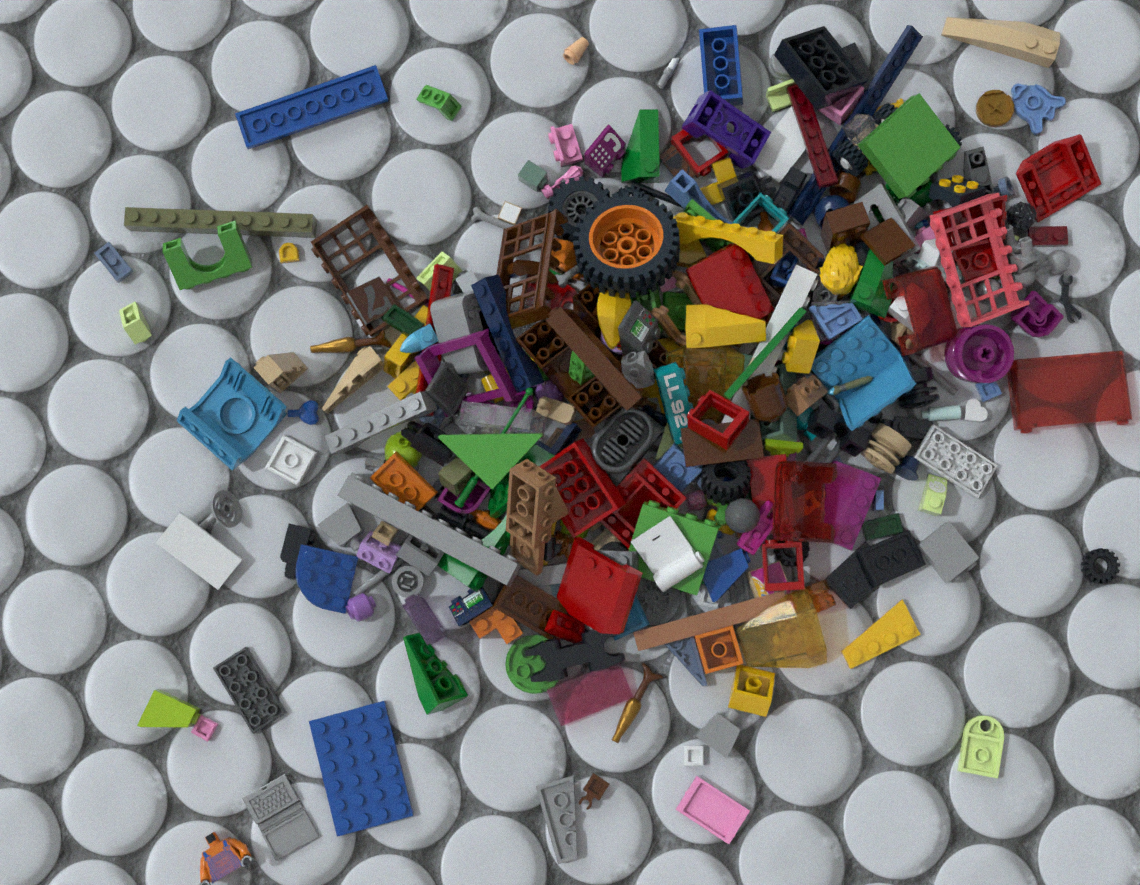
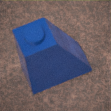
M738 549L708 562L703 580L713 603L718 602L749 568L748 563L751 561L747 551L743 552L742 549Z

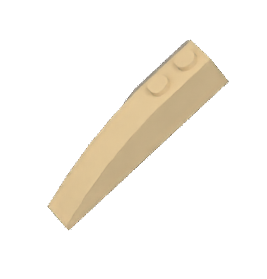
M947 17L941 34L944 37L1047 68L1055 61L1060 45V32L1020 21Z

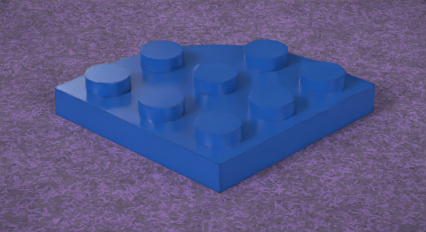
M301 545L296 563L297 585L305 598L316 607L346 614V606L348 605L358 557Z

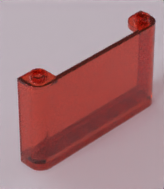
M1124 351L1013 360L1012 366L1007 372L1014 431H1020L1021 434L1032 433V429L1037 427L1105 421L1117 422V425H1127L1132 420Z

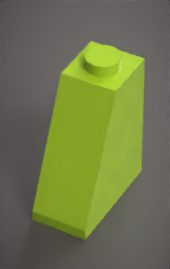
M156 689L153 691L137 726L192 727L193 724L196 725L201 715L199 714L200 708L160 689Z

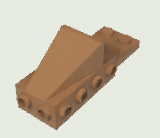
M526 459L510 468L506 531L511 534L509 555L516 558L519 564L538 576L543 572L545 543L551 539L552 524L566 516L568 509L555 486L556 477Z

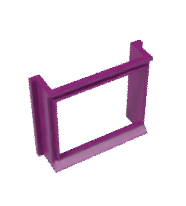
M489 329L428 346L419 356L415 357L427 383L430 384L441 365L437 355L477 345L499 389L465 397L458 409L499 397H504L506 402L513 401V397L517 394L512 380L489 338Z

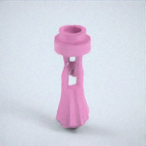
M571 166L562 177L556 180L553 186L544 185V188L541 190L546 199H549L550 196L553 197L555 188L560 189V181L564 179L567 184L569 179L573 177L575 181H578L579 176H583V170L581 167Z

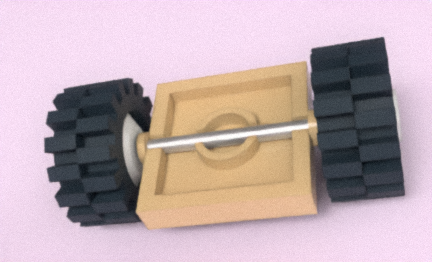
M890 103L884 104L874 114L875 124L867 127L852 142L844 141L833 151L834 161L837 162V166H840L842 171L856 177L867 168L868 158L858 147V144L898 107L895 108Z

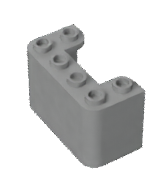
M474 291L455 294L434 301L431 304V316L439 343L483 331L479 311L482 310ZM476 344L442 354L444 362H447L458 375L489 370Z

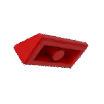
M553 610L545 627V632L571 643L582 641L581 632L584 631V623L562 612Z

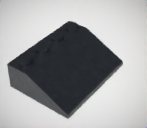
M825 26L782 39L774 54L816 110L831 106L868 81Z

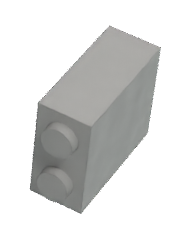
M950 521L945 522L917 545L919 551L945 583L957 581L962 576L960 573L965 569L967 571L972 569L977 564L975 561L979 559L978 555Z

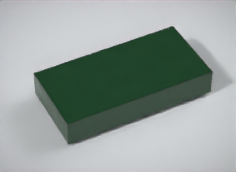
M395 304L382 317L384 322L407 337L425 326L423 322Z
M899 513L864 521L862 524L865 541L904 532Z

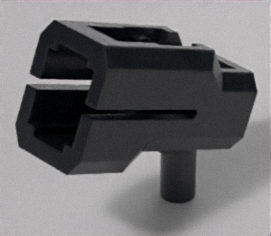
M790 167L773 198V204L788 213L806 181L807 174L794 167Z

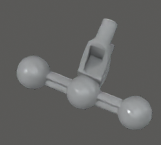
M1005 225L1007 234L1005 235L1004 246L1010 245L1012 247V253L1007 254L1009 264H1016L1018 268L1016 272L1012 273L1014 282H1020L1023 288H1027L1033 284L1035 278L1047 272L1062 274L1067 271L1070 266V258L1066 252L1055 250L1047 256L1046 261L1035 265L1038 262V255L1033 251L1032 239L1024 237L1018 242L1014 237L1013 226ZM988 278L992 292L1003 287L1001 279ZM984 280L980 281L977 285L976 292L978 296L987 294ZM1000 293L994 295V300L999 297ZM989 297L986 298V299H983V301L990 302V301H989Z

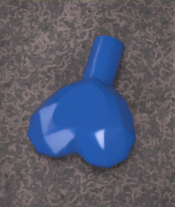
M309 400L302 404L299 409L288 410L287 415L288 417H299L306 424L314 425L319 421V416L316 413L318 403Z

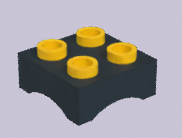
M953 175L950 178L940 179L938 182L931 183L929 198L932 200H944L952 207L985 196L986 188L980 186L978 182L964 179L963 176Z

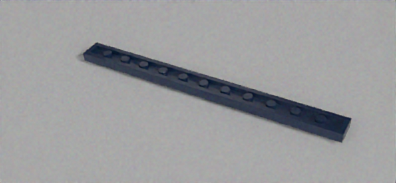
M912 25L906 26L829 147L828 152L835 173H837L840 166H837V162L834 161L833 151L844 141H849L850 143L863 132L923 38ZM814 172L787 213L798 225H804L827 188L819 189Z

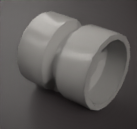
M816 276L815 279L818 280L814 291H809L814 303L817 306L834 304L837 300V295L832 294L824 287L820 276Z

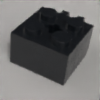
M750 170L717 185L729 219L732 222L760 193L768 196L776 192L775 186L764 190L761 188L762 185L772 181V176L768 175L758 179L756 173ZM742 194H746V195L744 196V199L741 200V199H740L741 195H742ZM758 204L746 218L765 210Z

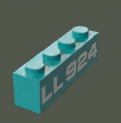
M675 362L653 370L670 435L674 443L678 445L682 443L680 429L688 427L687 414L693 408L691 402H688L687 397L690 396L688 386H684L683 380L686 379L684 370L679 368Z

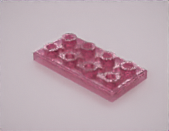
M620 662L606 669L587 672L546 689L560 726L633 698Z

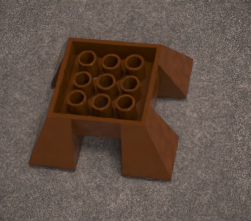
M589 284L572 297L573 311L601 341V328L597 316V301L600 295L599 286L594 289ZM547 318L540 320L517 337L516 341L592 428L596 427L622 405L596 376L583 385H580L570 377L569 367L573 350L548 324ZM655 340L651 352L647 354L653 369L677 362L658 340ZM614 352L612 353L616 357V359L621 363L622 357L625 355H621Z

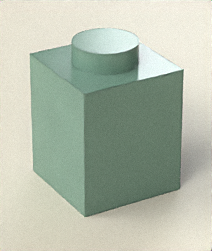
M530 160L526 162L518 174L519 181L536 192L540 188L543 189L544 185L548 182L547 172Z

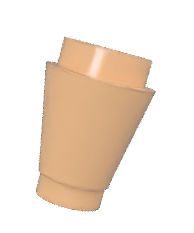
M580 37V39L564 50V59L571 65L578 63L589 42L584 37Z

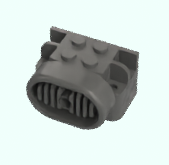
M623 407L614 415L611 414L604 422L603 428L601 430L598 429L592 436L593 442L590 444L592 456L597 465L607 473L615 487L633 469L632 467L641 461L665 430L662 425L639 408L626 411ZM621 436L628 439V443L624 446L617 443V439Z

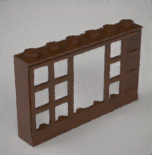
M368 205L362 207L311 241L313 245L312 252L323 261L321 264L322 268L327 274L330 272L333 279H331V282L336 289H341L343 293L341 295L342 299L353 308L351 313L356 320L360 319L362 322L361 329L366 336L376 337L382 330L385 331L391 326L386 322H383L376 328L372 324L366 326L346 294L350 290L340 275L380 248L383 249L399 274L385 284L397 305L411 314L429 303L426 293ZM363 219L369 230L358 237L351 226ZM348 228L354 240L343 247L337 235ZM372 233L379 244L367 252L361 240ZM333 238L340 249L328 256L322 245ZM358 243L364 254L352 261L346 250ZM343 253L349 264L337 271L331 260ZM402 279L408 290L396 297L390 286ZM411 293L415 302L404 309L399 301Z
M558 209L503 229L496 275L499 274L506 291V310L512 330L549 318L548 314L552 311L551 308L544 304L545 298L548 301L555 298L554 292L547 287V283L553 284L557 282V277L549 271L550 266L555 268L560 265L559 260L552 255V250L557 252L562 249L561 244L554 239V234L557 236L564 234V229L560 225L568 222V218ZM544 233L543 242L534 245L535 236ZM530 238L528 248L520 250L521 241ZM542 248L538 275L510 284L511 278L506 273V266L513 262L515 257ZM537 280L536 290L526 293L528 283ZM523 285L521 295L512 298L513 289ZM535 296L533 306L524 309L525 299ZM520 301L519 311L510 314L511 304Z

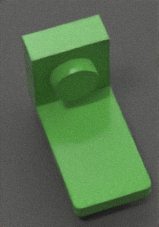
M425 85L416 98L418 102L437 109L450 121H453L462 107L450 93L429 85Z
M572 351L569 375L574 381L576 380L580 385H583L594 378L595 375Z

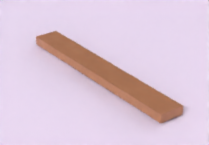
M784 591L639 630L633 632L638 651L789 610Z

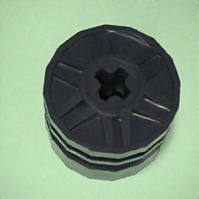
M932 367L910 370L916 385H914L911 391L903 393L897 398V400L907 399V401L899 403L900 409H918L940 400L939 394L930 395V393L938 390L937 387L927 386L928 383L935 380Z

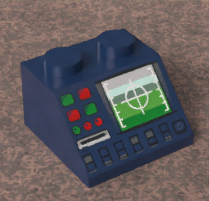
M483 587L478 592L469 589L467 591L468 595L463 598L460 595L451 601L452 605L449 606V609L459 627L465 626L493 606V602Z

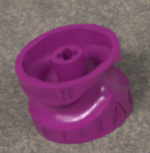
M993 325L961 327L953 332L946 343L944 350L945 363L949 371L959 380L975 383H992L1004 377L1010 370L1014 360V346L1008 334L999 327Z

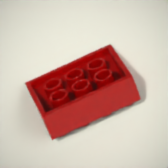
M735 243L728 244L686 269V273L702 304H708L715 308L729 310L736 314L761 319L774 311L746 250Z
M584 438L574 442L539 466L556 477L555 486L568 509V514L562 517L561 520L573 538L626 504L607 473L595 462L592 450Z

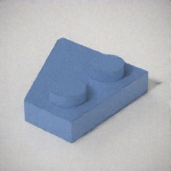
M853 303L811 306L809 308L828 340L863 320Z

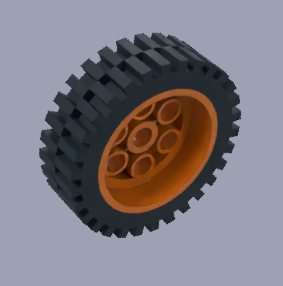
M623 192V197H618V193H614L611 200L608 199V196L602 197L603 203L600 204L598 200L593 203L594 209L588 207L585 210L586 216L581 214L579 217L580 223L577 222L575 226L576 232L573 234V244L580 274L584 276V280L587 283L590 281L592 288L596 289L599 286V292L603 294L608 290L611 297H615L616 292L619 293L620 298H625L626 293H630L631 298H636V292H641V295L644 296L647 295L648 288H650L651 292L656 291L657 283L662 287L665 284V278L669 280L672 277V271L675 272L677 262L679 263L680 259L679 228L677 227L676 219H673V213L671 211L667 212L665 204L659 206V200L656 198L650 202V196L644 194L643 199L640 198V194L634 192L633 197H629V192Z

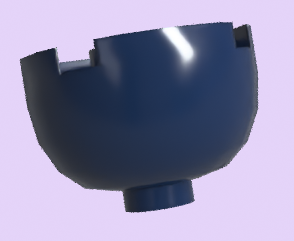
M828 195L821 199L815 208L814 214L821 230L825 213L850 206L848 200L840 195Z

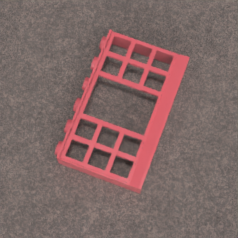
M999 193L987 194L929 216L931 220L930 226L936 238V247L941 255V265L946 273V282L952 294L951 300L955 305L957 320L961 327H972L1030 304L1029 301H1019L1017 291L1022 290L1023 286L1020 282H1014L1012 273L1016 272L1018 268L1016 264H1009L1007 254L1012 253V247L1010 245L1004 246L1001 237L1007 234L1006 227H999L996 217L1002 215V211L1000 208L994 209L991 201L994 198L1000 197ZM980 204L983 216L972 219L969 208ZM964 210L967 222L956 225L953 213ZM945 216H949L951 227L945 229L942 220ZM984 220L987 234L977 237L973 223ZM969 226L972 239L961 243L957 229ZM953 231L957 245L950 247L946 233ZM989 237L998 270L960 284L951 251ZM999 274L1003 287L992 292L988 278ZM984 280L987 294L976 297L973 284ZM966 286L969 287L972 297L968 301H965L962 288ZM1004 292L1008 305L997 309L994 295ZM989 297L992 311L981 315L978 301ZM970 304H974L977 317L970 319L967 308Z

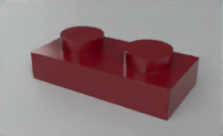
M1067 226L1030 227L1027 230L1028 237L1032 239L1033 247L1068 245Z

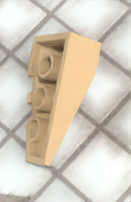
M370 346L358 351V356L354 358L322 407L325 413L331 412L384 369L383 361Z

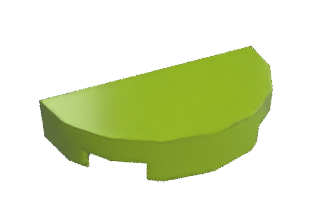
M765 438V449L770 451L771 455L786 454V457H789V454L800 453L803 449V443Z

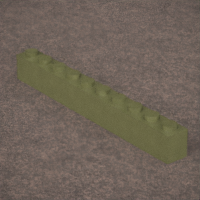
M125 207L124 226L129 231L218 234L217 226L236 220L241 235L316 238L317 219L313 214Z

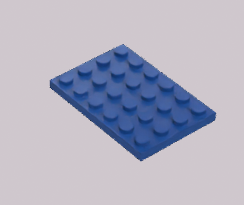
M385 701L309 721L337 836L414 815Z

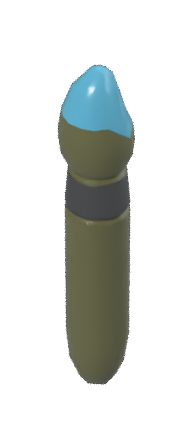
M865 376L839 386H834L828 390L827 394L837 395L840 392L871 382L873 377Z

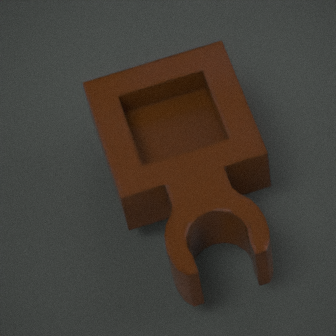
M593 772L583 788L587 794L579 800V805L583 800H588L589 805L586 809H590L593 798L600 800L610 783Z

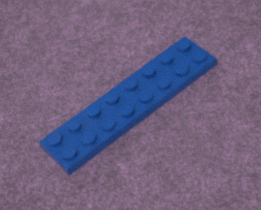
M374 65L235 113L246 148L249 150L388 102L389 100L377 66Z

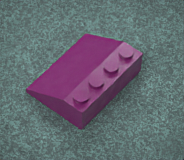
M833 460L811 489H816L817 497L824 506L799 518L796 529L844 549L852 550L881 478ZM807 499L805 504L808 508L812 506L810 499Z

